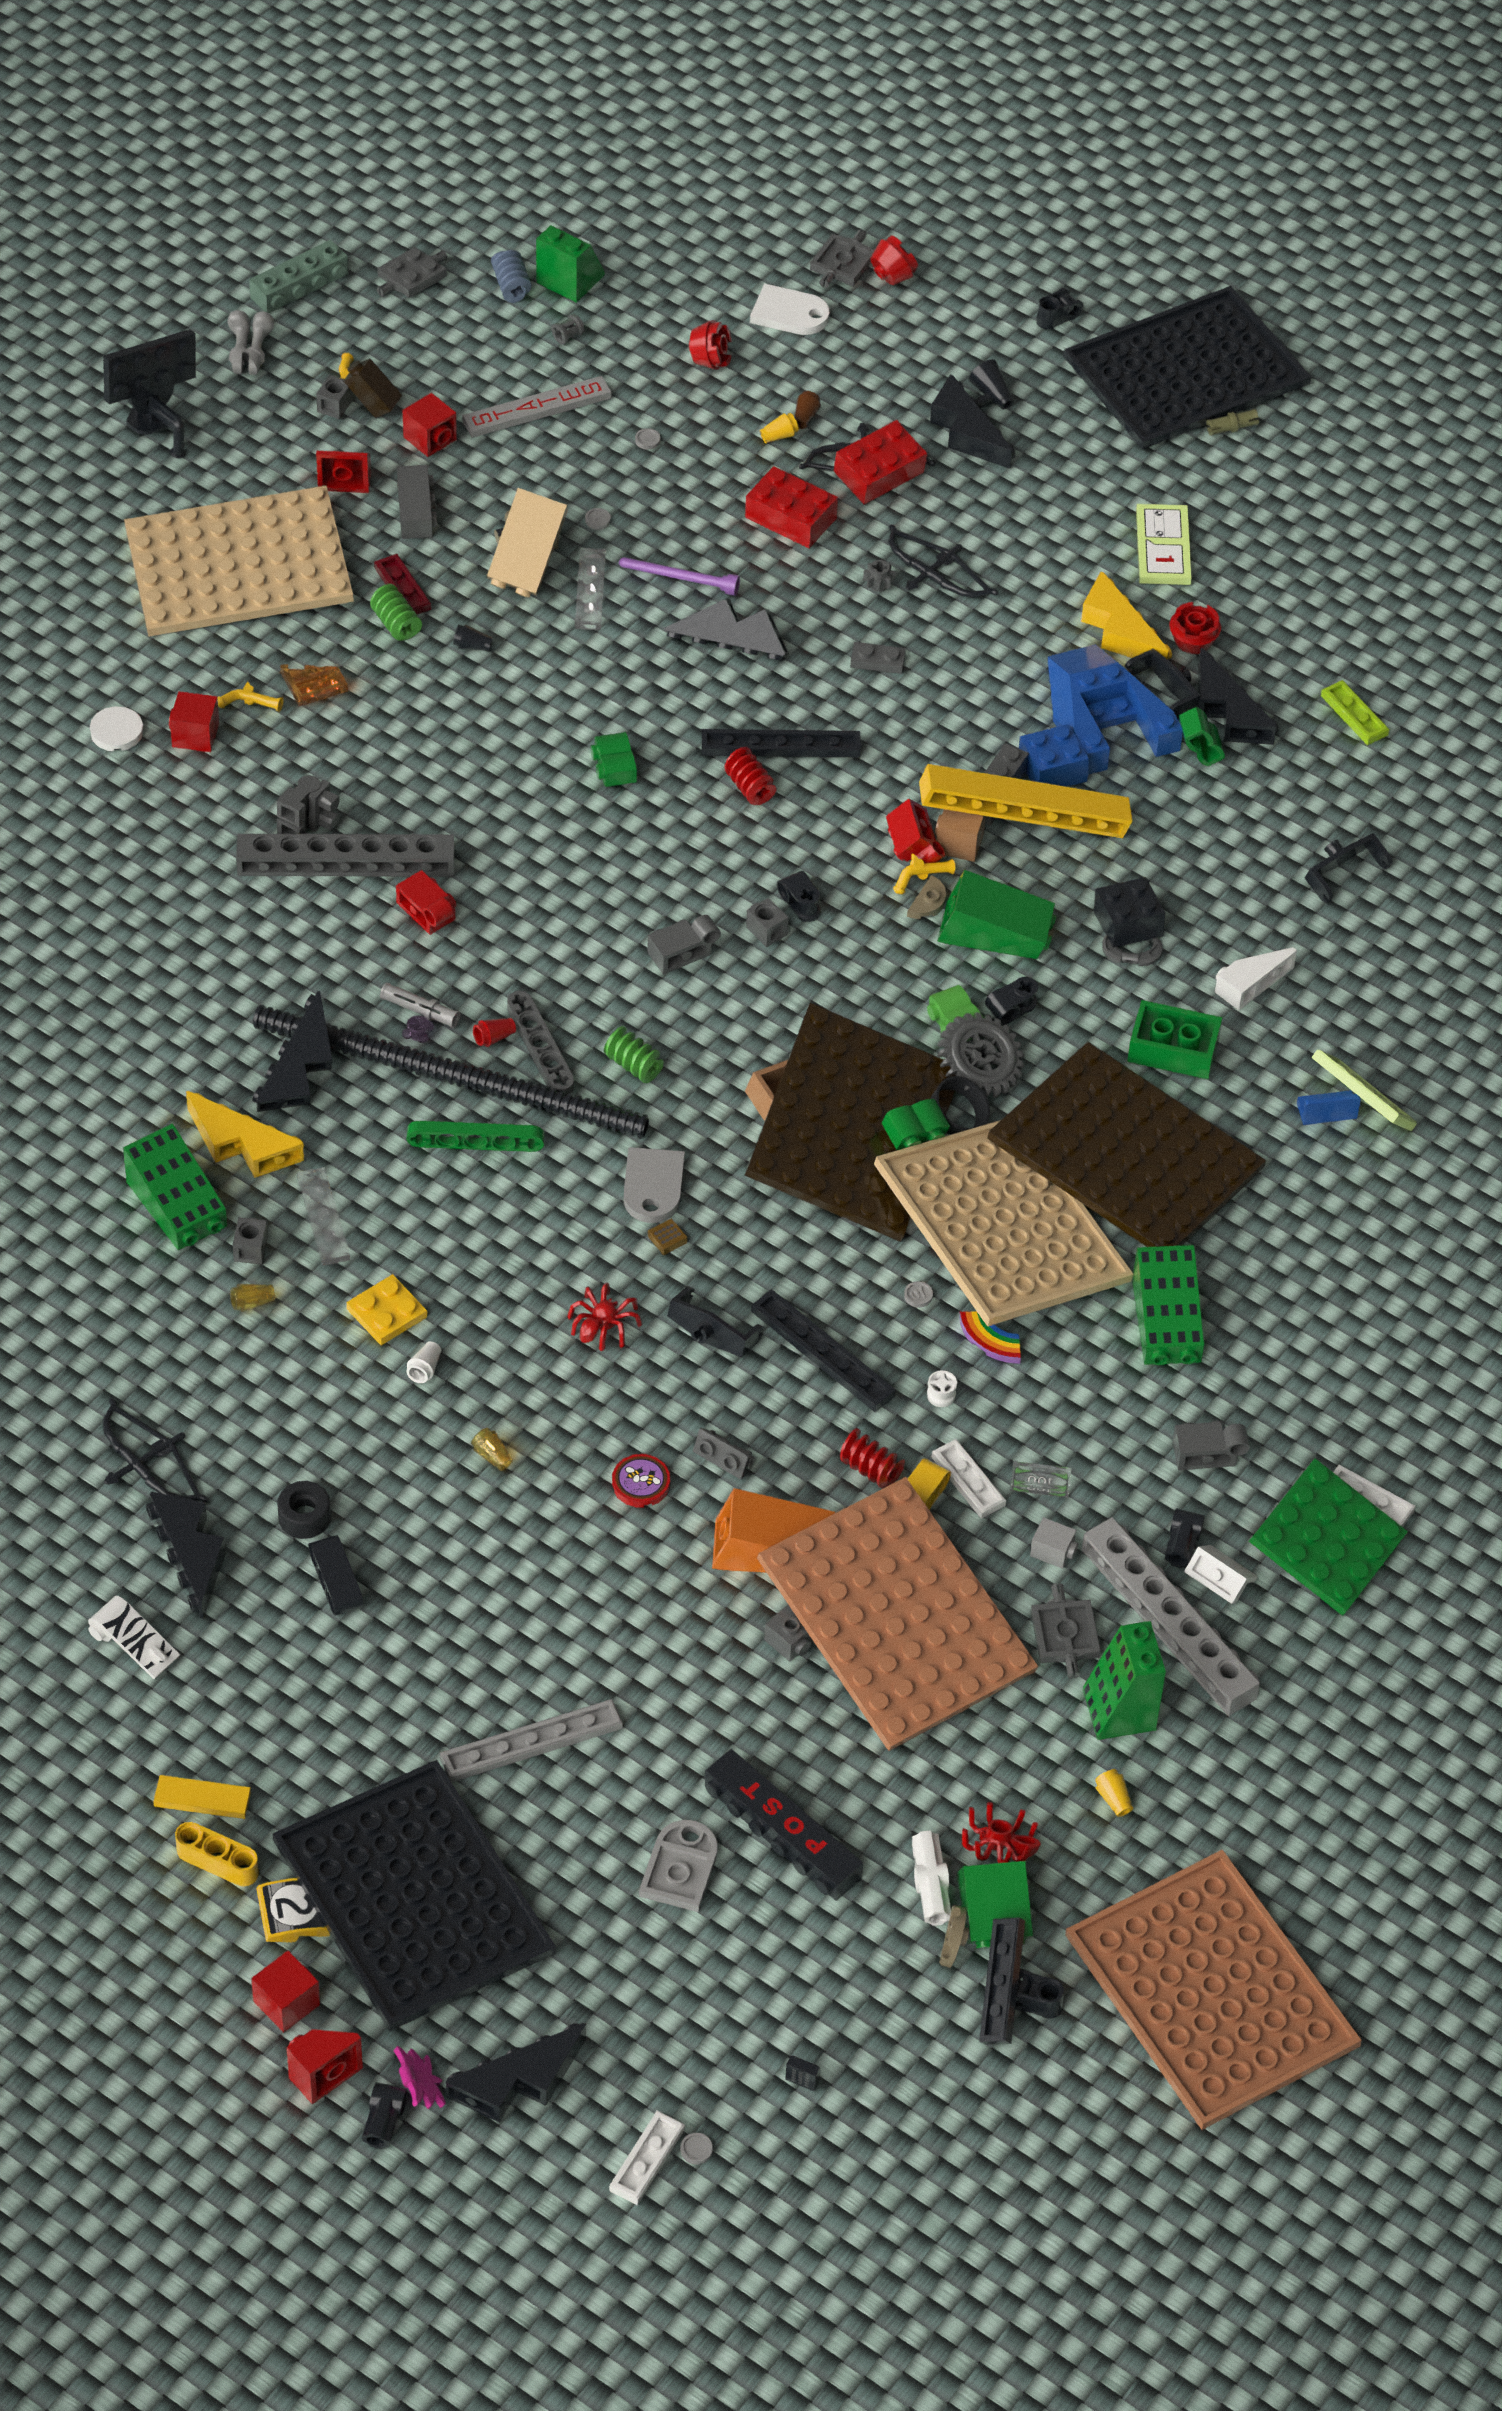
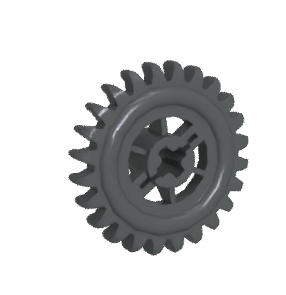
M978 1012L973 1016L970 1013H965L963 1018L957 1016L953 1022H949L946 1025V1030L940 1035L941 1038L945 1039L940 1040L938 1043V1047H944V1049L937 1056L947 1057L940 1065V1067H951L946 1073V1077L955 1074L956 1076L970 1079L982 1089L986 1097L990 1095L992 1090L993 1097L996 1098L1000 1092L1006 1094L1009 1088H1013L1017 1084V1080L1022 1076L1020 1070L1024 1068V1063L1021 1061L1024 1053L1018 1051L1022 1045L1020 1042H1014L1013 1039L1016 1037V1034L1008 1033V1025L1000 1026V1019L997 1018L993 1022L989 1014L982 1018V1015ZM972 1038V1044L966 1043V1041ZM990 1063L996 1064L998 1067L992 1070ZM965 1086L964 1091L968 1090L969 1087Z

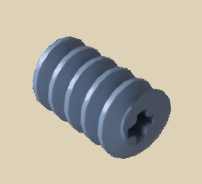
M500 251L491 257V263L502 295L507 302H519L529 293L532 287L525 264L518 251Z

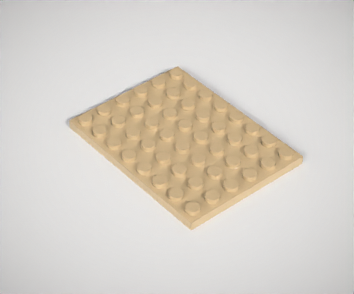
M327 485L124 519L148 637L354 602Z
M1000 1121L883 1154L875 1159V1167L987 1326L1131 1282L1134 1274L1080 1201L987 1139L989 1131Z

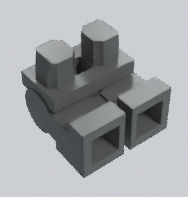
M306 775L298 780V785L294 789L289 787L277 799V817H279L277 819V833L305 834L308 828L316 832L321 826L332 831L340 821V815L333 812L340 803V796L330 792V782L324 779L320 781L315 776Z

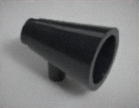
M990 359L981 363L969 375V382L983 393L982 396L975 399L979 408L991 401L1002 410L1009 408L1013 404L1014 400L1012 399L1011 392L996 360Z

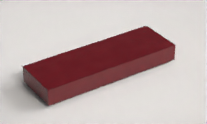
M398 554L374 561V568L385 585L394 584L417 615L431 610V602Z

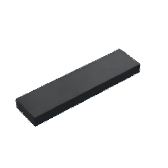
M1021 1918L993 1919L979 2042L985 2045L1012 2043L1025 1920Z

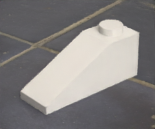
M1292 947L1234 961L1228 967L1221 968L1217 973L1215 993L1237 1010L1242 1009L1294 968L1297 950Z

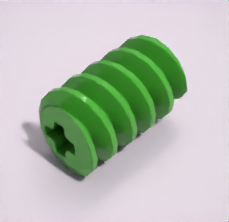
M394 584L383 585L374 592L370 601L371 608L394 639L399 641L408 640L418 634L422 627V620L417 617V614L412 610V607Z
M620 1026L610 1035L605 1043L604 1053L609 1059L614 1060L616 1064L631 1072L634 1077H638L641 1082H651L657 1077L664 1066L663 1059H659V1050L654 1049L652 1051V1046L649 1043L643 1045L644 1041L642 1038L635 1039V1033H627V1028Z

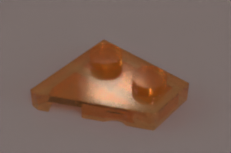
M288 664L280 665V673L299 707L348 692V684L337 666L317 667L314 665H304L303 670L289 669Z

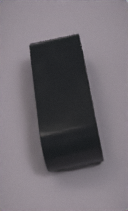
M335 1535L308 1543L312 1563L333 1615L336 1616L363 1608L362 1594L339 1536Z

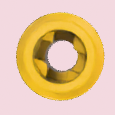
M783 413L760 429V435L765 443L793 437L794 433L799 431V427L792 413Z
M1117 1769L1108 1770L1095 1779L1097 1784L1096 1790L1117 1817H1122L1133 1810L1124 1776L1119 1774Z

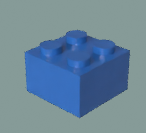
M1069 724L1020 736L1019 749L1029 753L1026 774L1030 781L1065 787L1087 782L1089 758Z

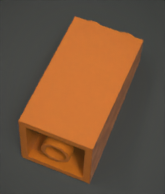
M734 1488L715 1521L712 1568L717 1570L766 1573L757 1559L760 1552L835 1514V1511Z

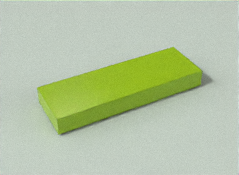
M1343 680L1322 689L1321 697L1366 745H1370L1389 735V728Z

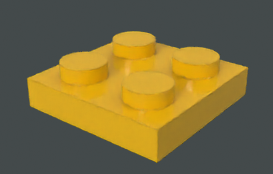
M393 1274L346 1302L347 1310L381 1346L427 1318V1310Z

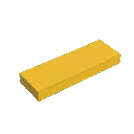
M160 1775L153 1802L154 1807L245 1819L251 1787Z

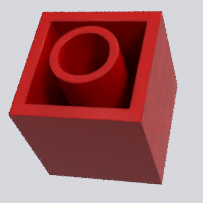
M431 392L403 409V437L425 456L430 457L457 440L456 412Z
M178 691L169 717L172 747L211 752L219 726L217 696Z
M286 1951L251 1978L253 2002L283 2033L320 2005L319 1981L289 1951Z

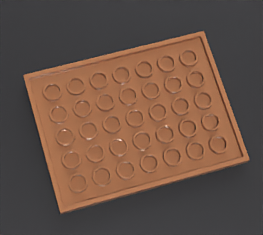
M906 1477L758 1554V1561L888 1751L1036 1672L1038 1668L1032 1656Z
M1223 1849L1066 1929L1065 1936L1201 2130L1359 2048L1362 2040Z

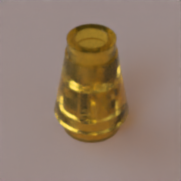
M237 1284V1287H232L230 1290L232 1307L234 1310L244 1312L273 1302L275 1300L274 1288L271 1284Z
M484 1428L472 1439L471 1444L474 1446V1452L500 1471L508 1468L513 1462V1458L496 1431Z

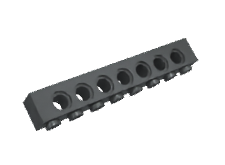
M237 834V876L410 877L422 870L429 877H454V835Z

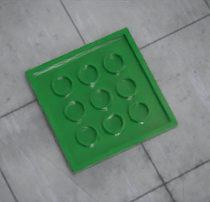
M1314 1458L1249 1542L1343 1616L1408 1531Z

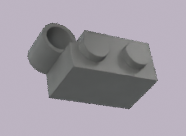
M701 915L693 923L683 919L676 924L658 929L649 934L647 953L664 975L710 956L711 944L719 939L721 931L709 915Z
M1217 1420L1210 1423L1175 1425L1172 1442L1178 1470L1236 1466L1237 1456L1244 1455L1250 1450L1246 1427L1242 1424H1231L1225 1427L1223 1421Z

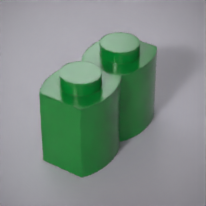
M1195 707L1179 715L1186 745L1190 750L1196 752L1198 760L1203 765L1210 766L1225 759L1218 729L1213 723L1208 722L1207 715L1202 709Z
M627 733L595 736V745H591L590 748L592 760H597L598 762L596 764L598 780L602 779L605 787L636 783L637 768Z
M926 1099L911 1106L906 1105L890 1110L882 1121V1125L896 1150L945 1137L950 1127L935 1099Z

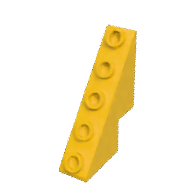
M1100 571L1083 603L1081 622L1104 629L1101 648L1130 658L1155 649L1167 660L1172 658L1170 647L1164 644L1157 636L1155 629L1145 622L1142 614L1136 611L1129 603L1127 596L1117 589L1114 581L1108 578L1104 572Z
M186 1091L187 1109L215 1163L242 1154L253 1177L256 1178L304 1161V1143L298 1137L287 1135L271 1125H265L248 1115H242L233 1111L224 1104H217L199 1093Z

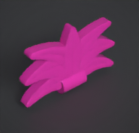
M397 2046L394 2049V2053L401 2064L399 2074L404 2087L409 2088L411 2092L413 2106L416 2107L423 2098L427 2109H430L434 2101L442 2108L446 2102L437 2087L442 2083V2079L432 2075L430 2057L425 2055L421 2059L413 2049L406 2053L401 2047Z

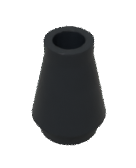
M458 624L453 645L459 646L458 649L489 652L493 637L467 624L464 626Z

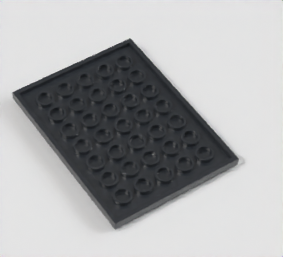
M1232 286L1064 349L1063 353L1066 361L1141 449L1204 426L1207 420L1225 417L1231 412H1240L1311 383L1310 374Z
M434 1760L273 1833V1842L295 1878L299 1881L389 2032L556 1954L554 1942L438 1760Z

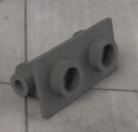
M701 1427L692 1452L741 1480L746 1466L750 1468L755 1461L752 1452L745 1451L737 1445L729 1444L730 1441L716 1434V1431L713 1429L709 1431Z

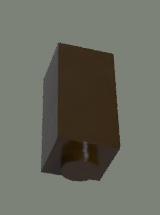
M371 358L363 362L356 361L348 368L349 374L343 382L375 418L393 410L402 394Z

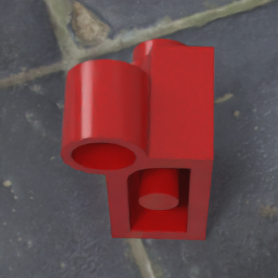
M909 798L886 816L889 826L888 832L894 844V853L900 860L908 862L912 859V854H914L919 859H922L924 863H936L945 857L943 847L935 839L925 807Z
M422 870L396 885V903L429 935L456 920V901L450 893L444 892L439 887L437 881L433 877H429Z

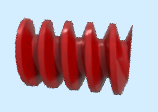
M741 747L728 757L724 765L725 772L730 776L737 788L741 790L750 804L761 805L774 796L777 790L776 786L773 785L774 780L771 775H768L767 770L763 768L762 764L757 761L750 748Z
M858 1428L854 1429L842 1445L840 1452L841 1462L849 1464L850 1468L858 1470L859 1474L864 1477L867 1476L871 1482H877V1485L882 1489L895 1483L904 1469L905 1460H900L896 1464L898 1458L896 1453L893 1452L887 1457V1447L884 1446L877 1451L879 1447L878 1441L874 1440L868 1445L870 1436L865 1434L859 1439L861 1430Z

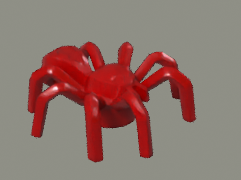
M608 1282L602 1287L600 1303L597 1302L590 1287L585 1288V1298H590L594 1308L583 1300H579L570 1306L567 1316L570 1320L573 1317L575 1308L578 1306H583L592 1313H580L574 1319L571 1335L575 1336L581 1319L587 1318L583 1321L580 1328V1340L582 1343L593 1341L600 1329V1351L605 1350L607 1330L615 1325H618L619 1347L623 1348L625 1346L624 1325L616 1319L631 1316L635 1318L638 1327L642 1326L638 1313L628 1311L618 1314L629 1303H632L633 1310H638L637 1298H627L616 1309L618 1306L617 1301L613 1302L612 1298L606 1300L607 1295L610 1294Z
M988 1802L986 1815L988 1827L978 1828L975 1824L974 1808L969 1807V1826L975 1833L979 1834L981 1841H975V1845H970L968 1842V1830L963 1828L962 1845L968 1851H975V1856L980 1861L987 1860L992 1850L997 1851L998 1863L1010 1862L1011 1857L1015 1862L1026 1861L1028 1857L1033 1856L1038 1851L1041 1845L1040 1841L1034 1838L1038 1823L1033 1822L1028 1836L1016 1835L1015 1832L1020 1828L1026 1811H1019L1016 1822L1012 1827L1005 1820H993V1803ZM986 1844L988 1847L984 1855H981V1847ZM1006 1848L1007 1854L1003 1860V1849Z

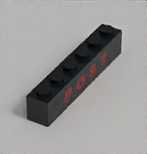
M732 1748L705 1770V1788L709 1795L715 1799L719 1798L727 1805L728 1810L733 1816L743 1819L756 1836H762L771 1844L772 1849L779 1856H785L791 1861L798 1873L803 1876L807 1875L815 1882L816 1887L824 1895L828 1894L837 1901L862 1879L863 1862Z

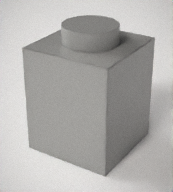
M1043 1517L1032 1539L1030 1556L1063 1569L1068 1558L1073 1560L1079 1543L1075 1542L1076 1529Z

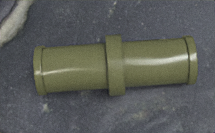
M1256 409L1237 414L1231 412L1225 417L1207 420L1206 425H1210V427H1207V431L1210 436L1227 431L1234 433L1240 428L1258 425L1259 420H1256V418H1259Z

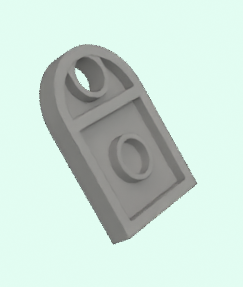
M628 1148L624 1184V1206L632 1217L646 1223H658L669 1219L677 1212L680 1205L685 1151ZM654 1205L658 1209L650 1212L646 1211L644 1207Z
M679 1820L664 1827L656 1839L639 1889V1897L699 1912L717 1858V1841L712 1831L702 1823L693 1820ZM687 1832H693L699 1838L696 1841L689 1842L684 1840L682 1836Z

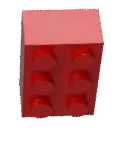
M895 420L837 451L833 471L865 505L924 473L927 452Z
M773 466L746 495L745 518L810 549L837 519L838 497Z

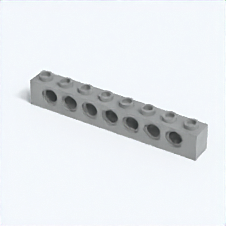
M1111 1517L1084 1533L1082 1551L1145 1622L1151 1621L1154 1633L1228 1717L1257 1700L1260 1686L1257 1675L1244 1666L1237 1652L1228 1648L1222 1641L1219 1632L1215 1628H1211L1203 1620L1201 1612L1187 1602L1180 1588L1174 1587L1166 1578L1163 1569L1160 1566H1155L1148 1558L1145 1549L1131 1539L1128 1530L1123 1525H1119Z

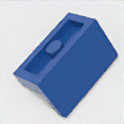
M1352 1090L1298 1097L1297 1106L1303 1125L1357 1119L1361 1098L1357 1094H1353Z

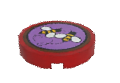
M633 1454L623 1458L614 1468L612 1473L614 1493L626 1505L636 1508H642L649 1504L653 1506L667 1496L670 1489V1472L665 1463L657 1457L647 1454Z

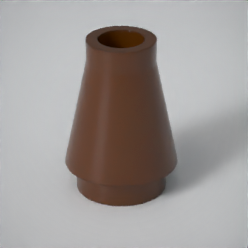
M804 391L797 397L794 418L799 429H806L808 423L821 407L820 397L812 391Z

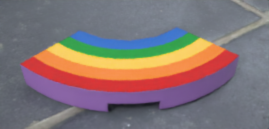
M977 1311L960 1312L961 1328L971 1344H975L986 1352L987 1356L993 1359L1020 1364L1019 1334L1008 1333L998 1328L995 1324L987 1326Z

